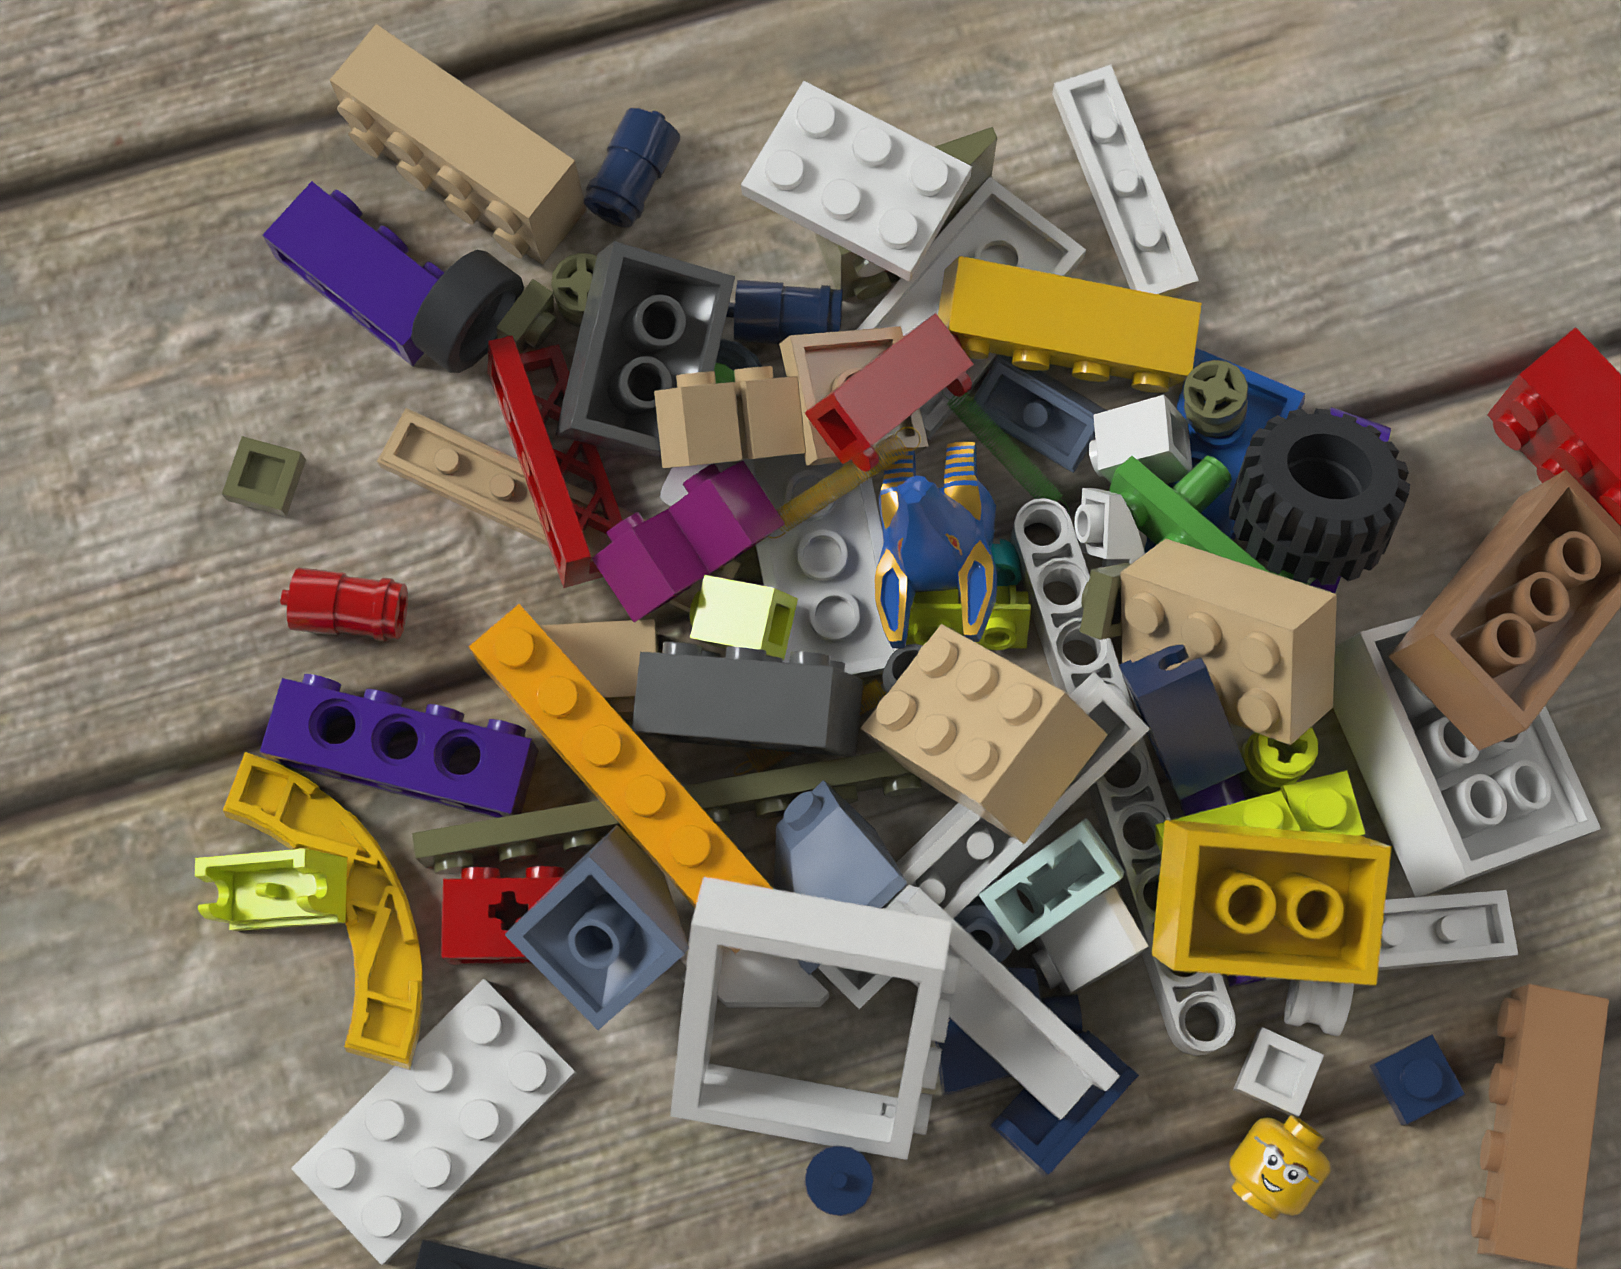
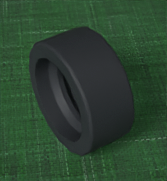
M474 250L462 256L445 271L422 302L412 327L411 338L414 345L450 373H461L474 366L488 353V341L498 339L496 327L524 291L522 278L487 251Z

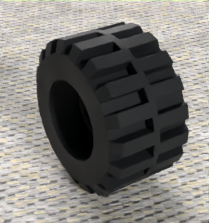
M1316 408L1314 414H1307L1303 409L1289 411L1287 419L1277 415L1268 420L1265 429L1258 428L1252 436L1231 495L1229 517L1235 520L1233 531L1237 539L1248 541L1246 551L1255 560L1264 558L1268 561L1267 569L1280 575L1282 570L1294 574V581L1307 583L1309 578H1318L1321 585H1330L1336 583L1338 576L1349 582L1359 578L1363 569L1371 571L1379 563L1382 554L1384 555L1410 492V484L1406 482L1409 475L1406 462L1396 460L1400 451L1392 441L1383 442L1379 438L1381 435L1379 430L1372 425L1363 427L1356 423L1357 418L1345 413L1343 417L1333 416L1330 410Z

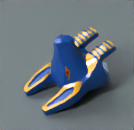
M975 442L947 444L944 487L938 488L934 482H928L924 476H916L915 451H908V454H905L903 458L900 457V460L897 459L895 463L889 464V467L884 468L883 484L879 495L884 544L875 573V603L884 634L892 648H904L908 636L910 610L916 592L959 589L964 637L973 642H980L996 602L998 575L991 551L994 537L996 504L991 494L978 480ZM906 447L907 450L914 449L912 447ZM886 451L887 454L889 455L890 459L893 461V459H892V457L890 456V454L888 453V451Z

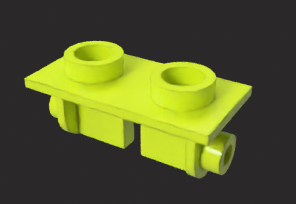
M1015 585L997 586L996 602L980 642L975 643L989 650L1027 648L1031 614L1028 591H1016ZM958 589L916 592L910 610L906 645L918 644L923 646L941 624L964 636L962 607L958 603Z

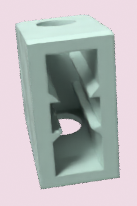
M1085 818L985 889L979 896L1016 949L1019 950L1123 877L1125 871L1092 824ZM1017 889L1022 891L1030 900L1034 914L1028 911L1018 897Z

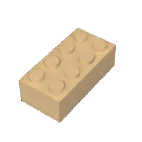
M376 24L330 78L331 85L340 103L337 110L348 121L351 128L349 137L360 149L374 158H378L381 153L398 164L396 169L400 175L417 189L426 191L430 186L446 197L444 200L446 206L466 223L473 225L479 220L494 231L493 237L497 243L513 256L522 258L527 254L543 265L586 212L587 208L584 204V196L574 159Z

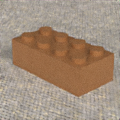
M1564 470L1521 495L1388 657L1479 751L1526 731L1621 607V526L1567 470Z

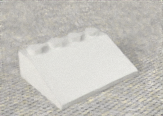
M1422 615L1359 632L1335 646L1333 692L1334 711L1415 897H1425L1601 829L1546 706L1526 731L1479 751L1388 657Z

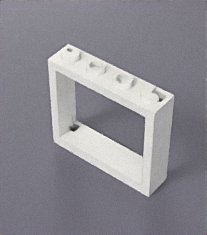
M704 877L691 924L670 1116L823 1145L846 1146L856 1151L908 1160L912 1134L926 1135L932 1095L921 1093V1089L923 1087L935 1090L941 1049L930 1047L931 1040L944 1043L951 1001L939 999L940 992L954 994L960 958L947 956L952 921ZM723 946L920 981L898 1098L710 1064Z

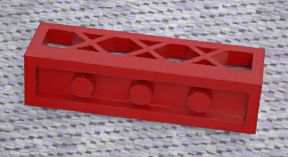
M513 335L488 341L487 371L563 588L603 578L595 563L591 561V554L583 533L587 526H590L606 534L623 520L596 446L574 440L567 454H564L552 448L545 428V423L549 417L559 421L562 408L556 404L560 398L564 400L570 373L561 348L557 344L519 354ZM550 366L556 386L549 398L545 400L533 394L526 372ZM579 451H581L585 463L575 459ZM568 471L593 484L595 494L586 509L571 501L564 481ZM599 503L605 518L595 514Z

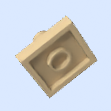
M901 326L791 335L779 344L786 376H798L806 466L839 463L840 460L804 412L903 337ZM920 408L873 446L884 441L890 435L892 436L901 428L912 427L921 436V442L914 450L915 454L929 447ZM905 428L896 434L906 447L915 448L919 443L918 433L911 428Z

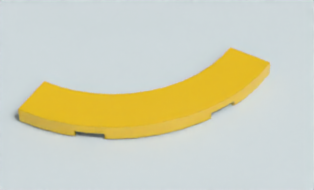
M245 752L223 808L225 816L273 837L290 850L305 848L347 857L345 924L354 956L355 997L351 1023L344 1045L346 1052L410 1070L419 1038L423 1009V965L419 937L409 902L393 866L378 842L357 817L350 811L345 810L332 797L321 791L318 785L276 762Z

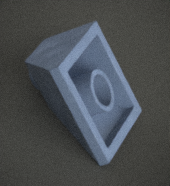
M824 780L811 792L807 791L797 796L787 807L784 818L776 824L774 890L881 909L907 884L906 879L875 828ZM797 959L800 967L809 975L821 965L820 963Z
M618 825L583 856L505 934L597 1030L601 1029L689 949L664 872Z

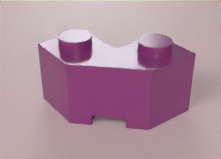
M743 460L722 472L719 471L715 463L705 467L682 484L688 494L671 507L646 521L637 512L615 525L606 533L612 543L591 559L634 623L690 589L696 582L703 579L704 575L711 574L721 566L724 567L785 525Z

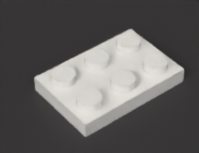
M803 81L743 180L741 190L743 196L910 282L969 181L972 166Z

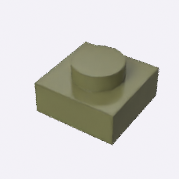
M532 279L496 327L498 339L513 335L519 354L523 353L529 344L534 348H538L548 337L557 320L552 315L554 312L553 292Z
M242 436L222 495L227 501L287 517L306 458L302 452Z
M1127 562L1091 570L1090 579L1082 593L1083 616L1080 633L1100 640L1122 635L1121 572L1130 566L1131 563Z

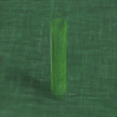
M968 392L955 404L953 403L959 397L953 401L952 399L955 396L948 399L950 401L946 406H949L951 411L958 415L957 418L962 420L968 429H971L970 432L975 434L983 445H986L985 448L988 447L992 455L999 459L998 462L1001 461L1005 469L1007 468V471L1014 475V478L1016 477L1020 485L1033 498L1037 499L1041 495L1038 499L1044 496V498L1056 502L1058 500L1064 502L1060 499L1063 494H1060L1061 491L1058 492L1059 489L1055 490L1056 487L1054 485L1051 486L1052 482L1049 483L1050 480L1047 481L1046 475L1040 474L1039 468L1035 470L1037 468L1035 464L1031 466L1033 462H1030L1031 459L1027 461L1028 457L1025 458L1026 455L1023 456L1024 452L1021 453L1022 450L1019 451L1020 448L1016 449L1018 445L1015 446V443L1011 445L1013 443L1011 439L1006 441L1009 436L1006 437L1007 434L1001 437L1005 433L1002 432V429L995 434L1000 429V427L997 428L998 425L990 430L996 424V422L993 423L994 420L979 432L992 419H988L990 415L977 427L975 426L987 415V413L983 415L985 411L970 423L983 410L978 411L981 408L979 406L966 418L979 405L977 404L972 408L977 402H974L961 414L974 401L973 399L967 404L972 399L970 397L957 409L970 396L968 395L955 407Z

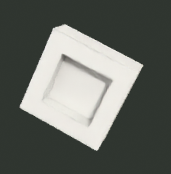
M1263 1027L1259 1028L1233 1090L1287 1115L1299 1117L1324 1055Z

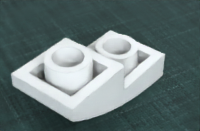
M1082 488V504L1077 508L1075 514V532L1080 541L1081 551L1103 558L1102 567L1127 562L1132 564L1142 557L1145 552L1139 531L1122 495L1096 488Z

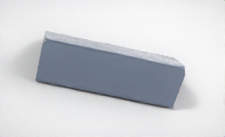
M1005 355L997 356L973 398L974 401L970 404L971 406L974 402H977L972 408L977 404L979 405L972 412L981 406L978 411L983 410L978 416L985 411L983 415L986 413L987 415L983 419L990 415L988 419H992L989 422L994 420L993 423L996 422L995 426L998 425V428L1000 427L1004 432L1072 473L1076 471L1089 451L1090 441L1095 440L1093 415L1108 411L1043 371L1028 370L1012 365V357Z

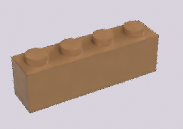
M1533 984L1513 989L1511 998L1505 997L1503 999L1497 1022L1498 1036L1505 1038L1502 1064L1496 1063L1494 1065L1489 1082V1101L1497 1104L1494 1129H1488L1485 1132L1480 1150L1481 1169L1488 1171L1485 1198L1478 1197L1476 1199L1471 1219L1472 1236L1479 1238L1478 1254L1554 1269H1576L1609 999Z

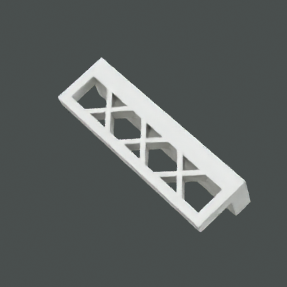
M906 884L883 908L952 921L947 956L960 958L954 994L940 992L939 999L951 1001L949 1017L1054 1116L1062 1119L1092 1084L1107 1091L1117 1080L1119 1075L920 888ZM910 980L919 989L920 981Z

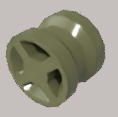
M578 253L569 255L559 262L552 275L551 286L559 313L567 322L576 327H581L597 256L593 254Z
M1220 360L1201 363L1191 370L1184 385V412L1188 423L1196 432L1206 437L1219 438L1230 435L1241 427L1246 418L1248 407V385L1245 375L1237 366ZM1226 401L1227 404L1215 410L1217 404Z

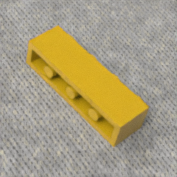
M958 256L944 270L938 316L950 333L957 335L962 344V349L970 359H986L989 357V353L1012 357V365L1023 369L1042 371L1048 370L1050 364L1073 368L1072 376L1081 380L1105 382L1109 380L1111 375L1132 379V388L1151 393H1165L1169 391V387H1173L1186 380L1193 369L1202 303Z

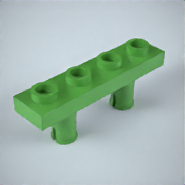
M1130 456L1115 470L1109 492L1122 495L1133 516L1137 529L1156 545L1166 538L1276 574L1271 570L1265 569L1201 514L1230 487L1232 482L1230 472L1216 458L1211 456L1203 458L1173 488L1165 484L1134 456ZM1282 570L1279 576L1293 580L1294 574ZM1309 578L1308 582L1303 584L1310 585L1316 578Z

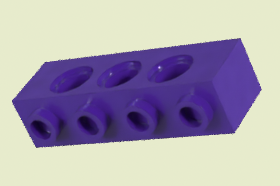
M304 674L302 683L285 678L281 679L260 749V753L268 760L285 767L492 818L522 814L539 752L533 740L525 737L526 729L524 727L497 719H489L487 728L463 722L464 714L462 712L436 704H427L425 713L401 707L402 698L375 689H366L364 697L340 692L342 685L339 682L313 674ZM343 716L355 718L354 733L347 741L341 744L328 743L327 730L334 720ZM404 731L417 733V747L410 756L399 760L389 758L388 746L395 735ZM465 746L480 749V761L473 771L464 775H456L450 772V758L456 750Z

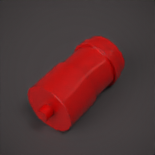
M299 567L292 576L289 590H282L280 601L281 605L287 606V623L290 630L338 636L340 633L370 636L376 641L385 642L388 639L398 640L401 638L407 616L408 590L405 583L395 582L393 578L383 577L381 580L349 577L343 572Z

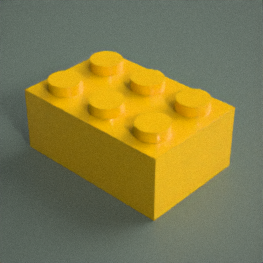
M1165 820L1152 956L1175 971L1377 985L1391 847L1358 835Z

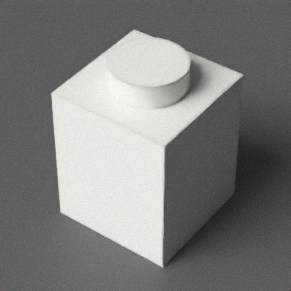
M1165 395L1093 415L1095 440L1089 443L1090 459L1097 475L1100 477L1104 476L1110 483L1112 482L1115 470L1130 456H1134L1165 484L1180 481L1192 470L1188 421Z

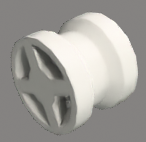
M1291 979L1284 1012L1285 1024L1299 1027L1308 1022L1319 1025L1325 1034L1340 1036L1350 1010L1354 984Z

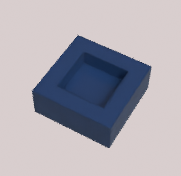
M1433 1034L1369 1065L1401 1125L1409 1124L1465 1095Z

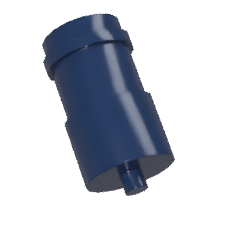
M630 108L625 112L607 147L608 154L596 177L591 179L586 187L587 194L584 198V204L602 220L619 227L630 228L635 220L641 217L644 211V203L654 183L662 177L680 142L679 132L665 120L666 117L658 111L649 112L640 108Z
M737 280L735 303L729 302L726 318H734V341L780 344V341H784L791 335L841 331L843 289H831L830 285L812 288L784 286L783 282Z
M837 1145L824 1148L813 1157L806 1169L805 1186L809 1198L817 1208L830 1215L843 1216L854 1213L865 1205L872 1193L874 1178L870 1164L861 1153L851 1147Z

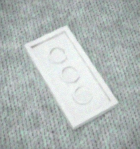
M989 177L932 242L910 282L901 278L857 330L901 326L904 336L936 313L938 315L944 270L958 256L1069 277L1083 261L1086 249ZM989 353V357L986 359H970L974 365L966 370L972 381V388L968 391V394L992 367L995 359L1000 354ZM946 387L942 390L944 395L940 391L920 407L926 437L929 439L953 412L946 405L950 401L948 399H951L954 395ZM963 398L961 401H959V402L955 405V407H956L958 404H960V403L964 400V398Z
M804 453L743 459L776 510L850 462L848 461L845 464L839 462L806 466ZM868 478L863 484L860 483L852 491L847 492L841 498L839 497L833 503L828 504L826 508L823 507L815 515L794 526L792 530L786 531L781 527L786 532L783 536L779 538L766 537L756 544L763 585L776 588L798 598L786 655L783 661L785 663H789L790 652L794 651L826 654L830 656L831 661L845 663V672L857 678L883 674L889 657L897 650L890 646L884 634L875 603V573L884 542L872 478ZM779 528L777 531H775L769 536L777 537L783 534L784 532H782Z
M483 979L417 1044L410 1070L394 1066L291 1169L381 1265H387L577 1072L486 979Z

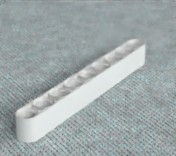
M1046 498L1034 499L1024 504L1017 513L1010 543L1014 545L1020 560L1021 583L1024 591H1028L1032 617L1055 687L1071 695L1095 672L1135 713L1111 639L1100 640L1080 633L1083 616L1082 593L1090 579V575L1069 514L1058 502ZM1042 523L1053 529L1057 540L1050 545H1036L1027 539L1024 529L1031 524ZM1054 581L1067 583L1075 592L1076 600L1068 605L1054 604L1047 599L1043 587ZM1071 640L1084 641L1092 647L1096 660L1089 665L1080 666L1073 664L1063 653V645ZM1142 737L1119 759L1125 761L1133 769L1135 774L1134 785L1128 788H1118L1107 782L1104 775H1102L1088 789L1107 847L1125 871L1123 877L1118 880L1127 909L1149 946L1142 952L1168 1035L1173 1044L1183 1053L1193 1056L1206 1055L1226 1045L1233 1036L1236 1025L1234 1010L1222 974L1194 972L1190 977H1180L1174 975L1165 964L1152 956L1156 912L1147 906L1143 890L1145 884L1155 881L1159 882L1162 854L1156 841L1154 847L1149 850H1137L1127 844L1123 837V825L1128 821L1139 820L1145 822L1152 828L1155 835L1156 824L1170 820L1144 738ZM1200 1006L1213 1014L1217 1029L1211 1041L1203 1042L1196 1040L1187 1031L1185 1017L1190 1007Z

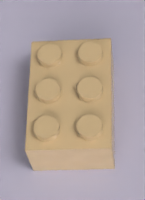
M1165 538L1121 572L1122 663L1129 660L1133 663L1169 646L1185 645L1189 658L1180 664L1168 667L1166 670L1177 668L1182 663L1201 658L1208 669L1229 723L1291 745L1333 708L1337 594Z
M942 624L928 642L921 647L915 659L891 690L880 700L877 708L860 728L906 770L1022 844L1027 842L1107 736L1066 692Z

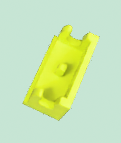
M304 848L195 858V877L204 882H214L218 888L217 903L198 905V911L205 919L229 923V930L245 931L341 924L346 922L347 857Z

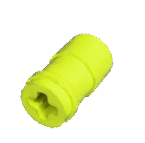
M1310 727L1291 745L1254 732L1240 750L1247 770L1240 772L1242 781L1251 790L1263 795L1277 792L1283 785L1295 783L1314 765L1318 755V740L1313 728Z

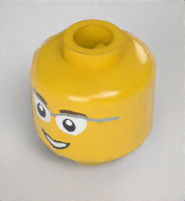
M1290 1115L1285 1123L1274 1118L1259 1119L1230 1158L1229 1169L1236 1179L1232 1185L1233 1191L1253 1208L1271 1219L1276 1220L1280 1213L1290 1216L1300 1214L1305 1210L1331 1171L1327 1157L1318 1149L1324 1137L1294 1115Z

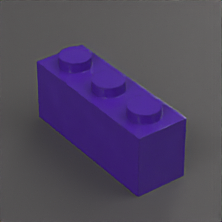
M311 181L262 236L278 261L407 363L414 366L423 356L424 352L414 345L411 338L413 322L422 302L444 272L428 261L421 267L406 255L409 251L408 247L390 229L381 225L375 231L360 219L363 215L362 211L345 194L335 189L329 195Z

